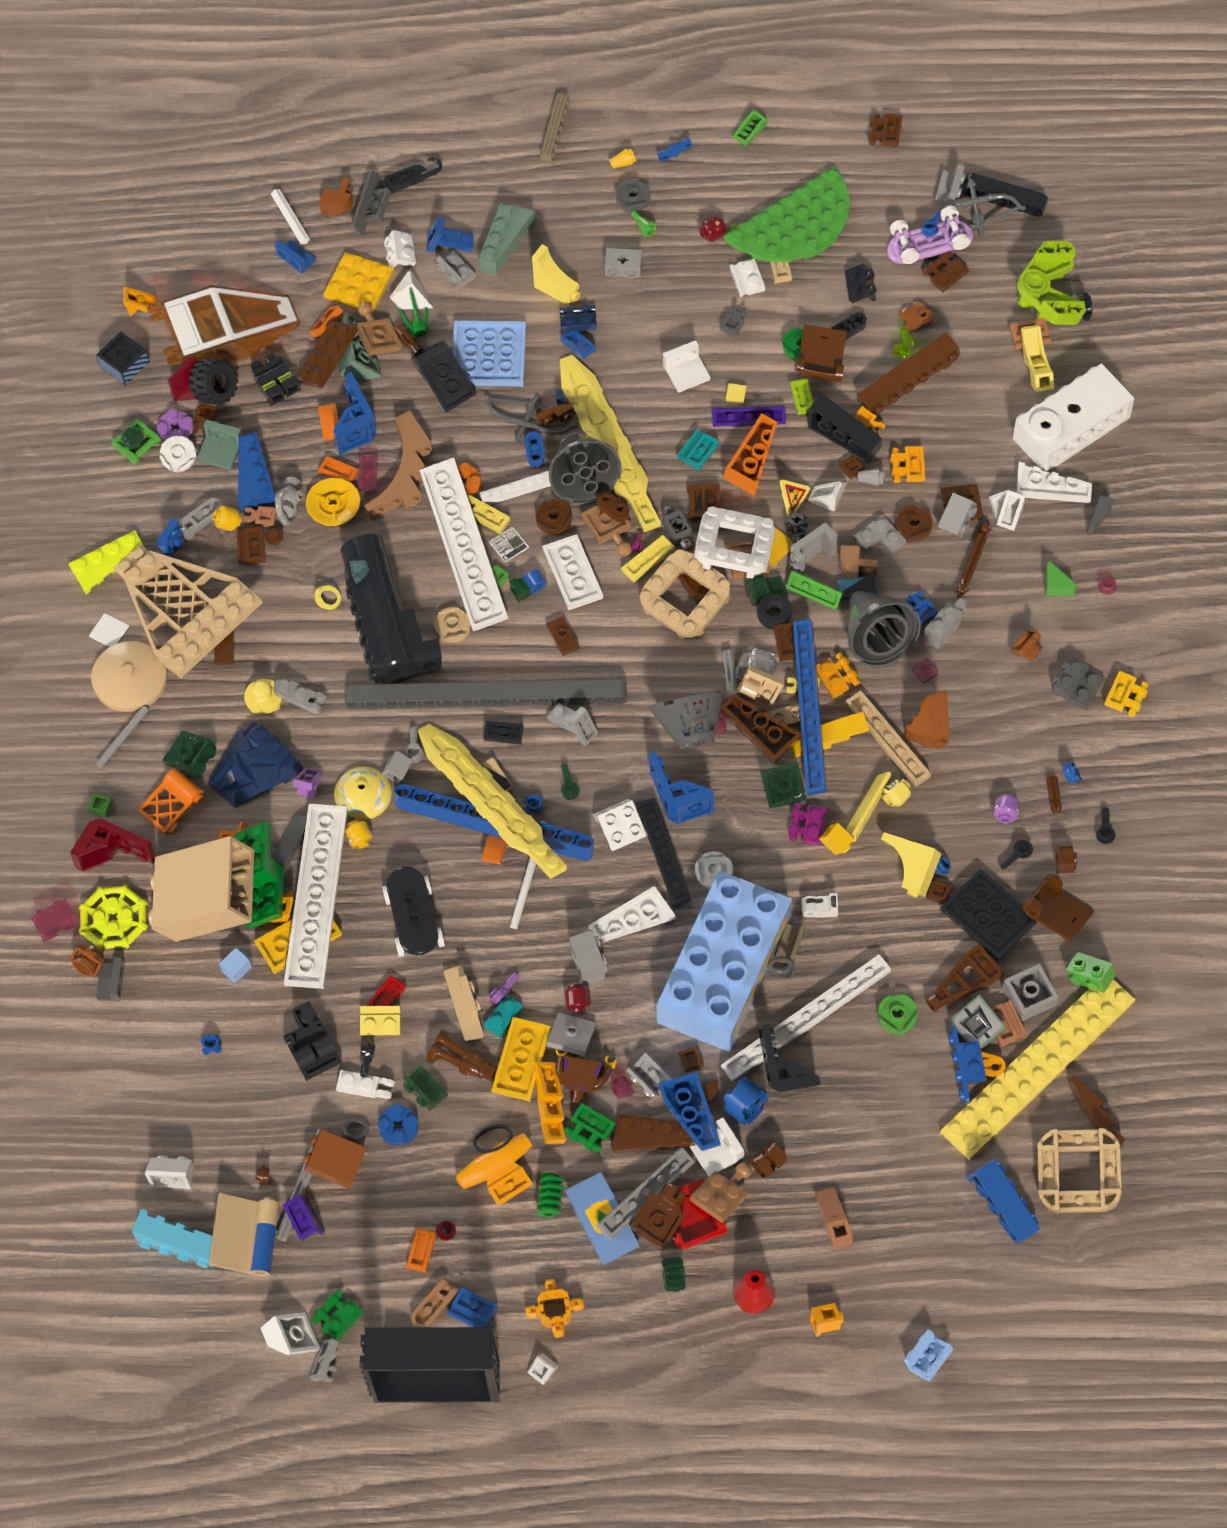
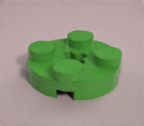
M903 994L887 996L879 1005L878 1021L886 1031L902 1035L911 1030L916 1024V1005L911 998ZM899 1010L902 1011V1012H901V1016H902V1017H900V1018H899V1017H898V1018L894 1017L893 1011H895V1012H898Z

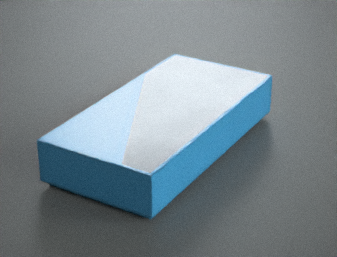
M875 576L838 580V588L844 592L842 600L850 599L857 591L878 594Z

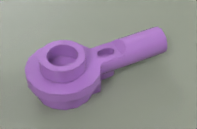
M513 973L506 980L503 987L500 989L496 987L489 994L491 997L489 1001L497 1005L510 991V987L519 979V976Z

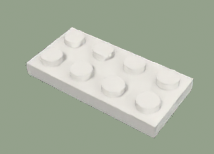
M577 534L542 546L568 611L603 599V593Z

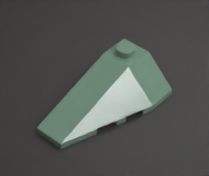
M345 312L342 323L356 326L357 323H361V320ZM356 333L338 362L339 374L345 378V374L352 372L356 381L379 378L381 371L378 359L374 358L373 355L368 356L358 333Z

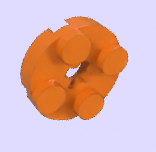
M468 463L457 465L461 479L466 480L467 484L464 485L467 495L476 496L481 486L480 473Z

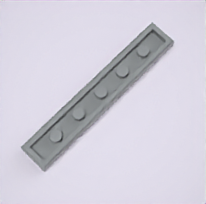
M680 1147L596 1225L598 1229L610 1241L635 1218L650 1192L658 1195L665 1184H672L695 1160L683 1147Z

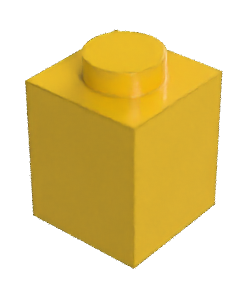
M839 823L830 825L819 840L837 855L840 853L845 854L852 845L850 843L854 838Z

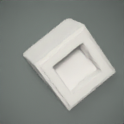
M542 1353L536 1357L527 1373L544 1385L557 1369L558 1364Z

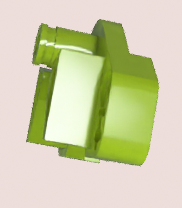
M1068 241L1043 242L1017 281L1019 291L1017 299H1020L1018 304L1023 308L1034 306L1038 310L1037 319L1045 318V321L1055 325H1077L1086 309L1084 301L1050 288L1051 284L1062 280L1064 275L1072 271L1074 267L1073 259L1076 253L1072 243Z

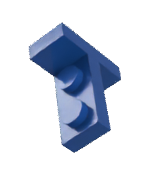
M438 217L427 235L426 251L434 252L437 245L472 252L474 234L445 228V219Z

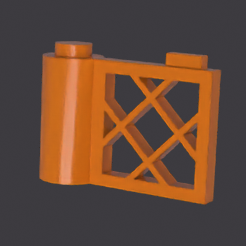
M173 768L165 775L163 782L137 811L164 834L172 833L179 826L177 822L191 806L199 805L204 800V791L178 769ZM164 789L169 792V799L159 800V794ZM181 802L185 805L180 811L173 812V803ZM169 803L170 812L160 813L159 804ZM149 805H156V814H147L145 810ZM170 816V822L165 828L160 825V817Z

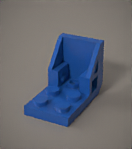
M352 372L345 374L346 382H344V386L347 391L345 393L348 401L353 402L354 405L344 410L333 429L336 450L339 455L373 442L376 435L373 412Z
M656 752L649 754V772L668 820L679 824L714 813L715 796L712 789L685 780L671 784L669 775L664 774L663 769L665 766L662 758H658Z

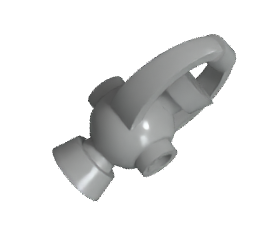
M295 477L285 478L284 487L275 494L276 513L281 523L285 526L295 523L298 512L297 505L299 501L303 500V494L299 490L302 483Z

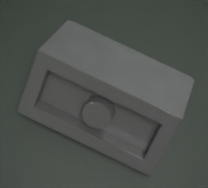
M114 957L113 963L103 964L98 978L96 994L98 1001H120L124 963L121 957Z

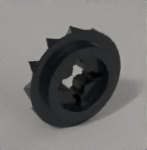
M1083 292L1080 295V300L1085 302L1086 309L1082 318L1084 321H1090L1093 315L1092 300L1087 292Z

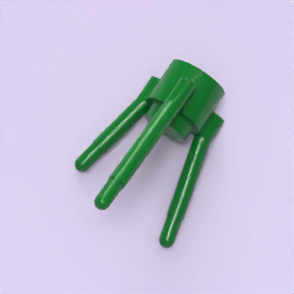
M410 290L409 294L415 316L412 324L409 323L401 309L398 311L407 325L409 333L415 337H421L429 330L428 308H424L423 321L419 318L413 291Z

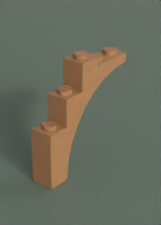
M411 411L394 418L395 427L403 445L401 464L395 478L387 489L377 498L364 505L369 520L380 517L390 509H396L400 504L407 509L421 502L420 491L415 482L422 481L420 470L426 467L420 458H425L432 453V445Z

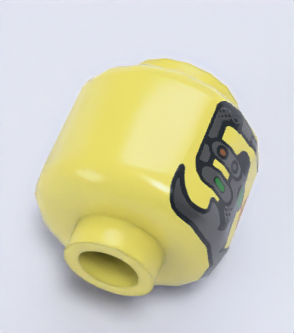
M892 779L883 789L882 798L886 804L891 807L901 806L911 796L909 783L904 779Z

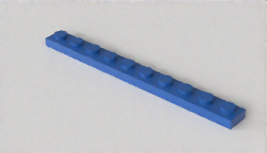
M812 619L793 622L805 782L808 796L827 792Z

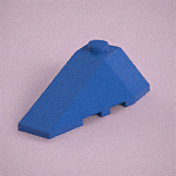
M697 1072L658 1083L664 1103L699 1149L705 1151L721 1146Z

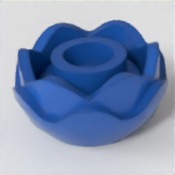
M1067 761L1062 768L1065 778L1069 783H1079L1082 780L1080 771L1076 769L1074 762Z

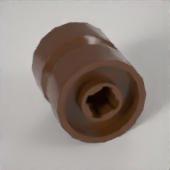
M770 1141L762 1148V1153L757 1152L749 1161L762 1178L768 1179L775 1173V1168L782 1167L788 1159L782 1149L775 1142Z

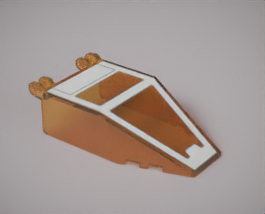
M213 285L162 302H154L147 307L148 313H154L150 316V319L153 322L165 320L173 336L176 346L172 345L163 350L164 355L169 356L167 358L169 365L184 364L191 356L198 363L201 359L214 358L224 359L232 364L260 353L259 350L265 346L269 347L278 337L285 336L300 325L289 295Z

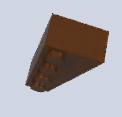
M733 694L721 706V713L773 765L802 737L800 732L791 729L788 725L759 710L736 694Z

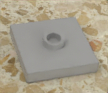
M558 1013L549 1035L547 1046L585 1056L596 1028V1022Z

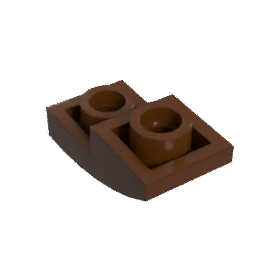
M564 404L548 408L535 416L540 425L545 426L553 423L556 418L561 423L573 418L576 411L572 404Z

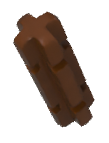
M1048 776L1047 786L1049 787L1051 811L1053 813L1061 812L1062 804L1060 802L1057 776Z

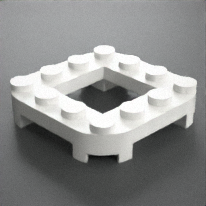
M709 507L702 516L694 559L697 558L703 564V568L710 570V566L714 565L747 572L746 578H754V575L762 572L766 573L775 535L773 520L732 510ZM719 527L756 534L752 553L748 554L715 547Z

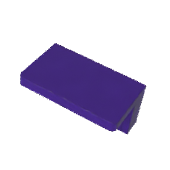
M299 1194L283 1204L300 1240L303 1241L315 1233L321 1235L325 1233L308 1198Z

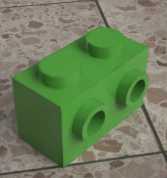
M1080 952L1076 953L1066 969L1069 981L1073 984L1082 985L1092 991L1105 993L1116 976L1112 963Z

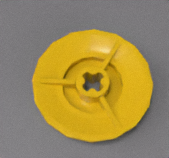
M328 478L312 486L307 494L305 505L308 514L314 521L326 526H337L348 522L356 515L361 499L358 490L351 482L342 478Z

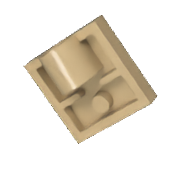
M750 666L735 694L753 704L756 708L767 712L771 709L785 681Z

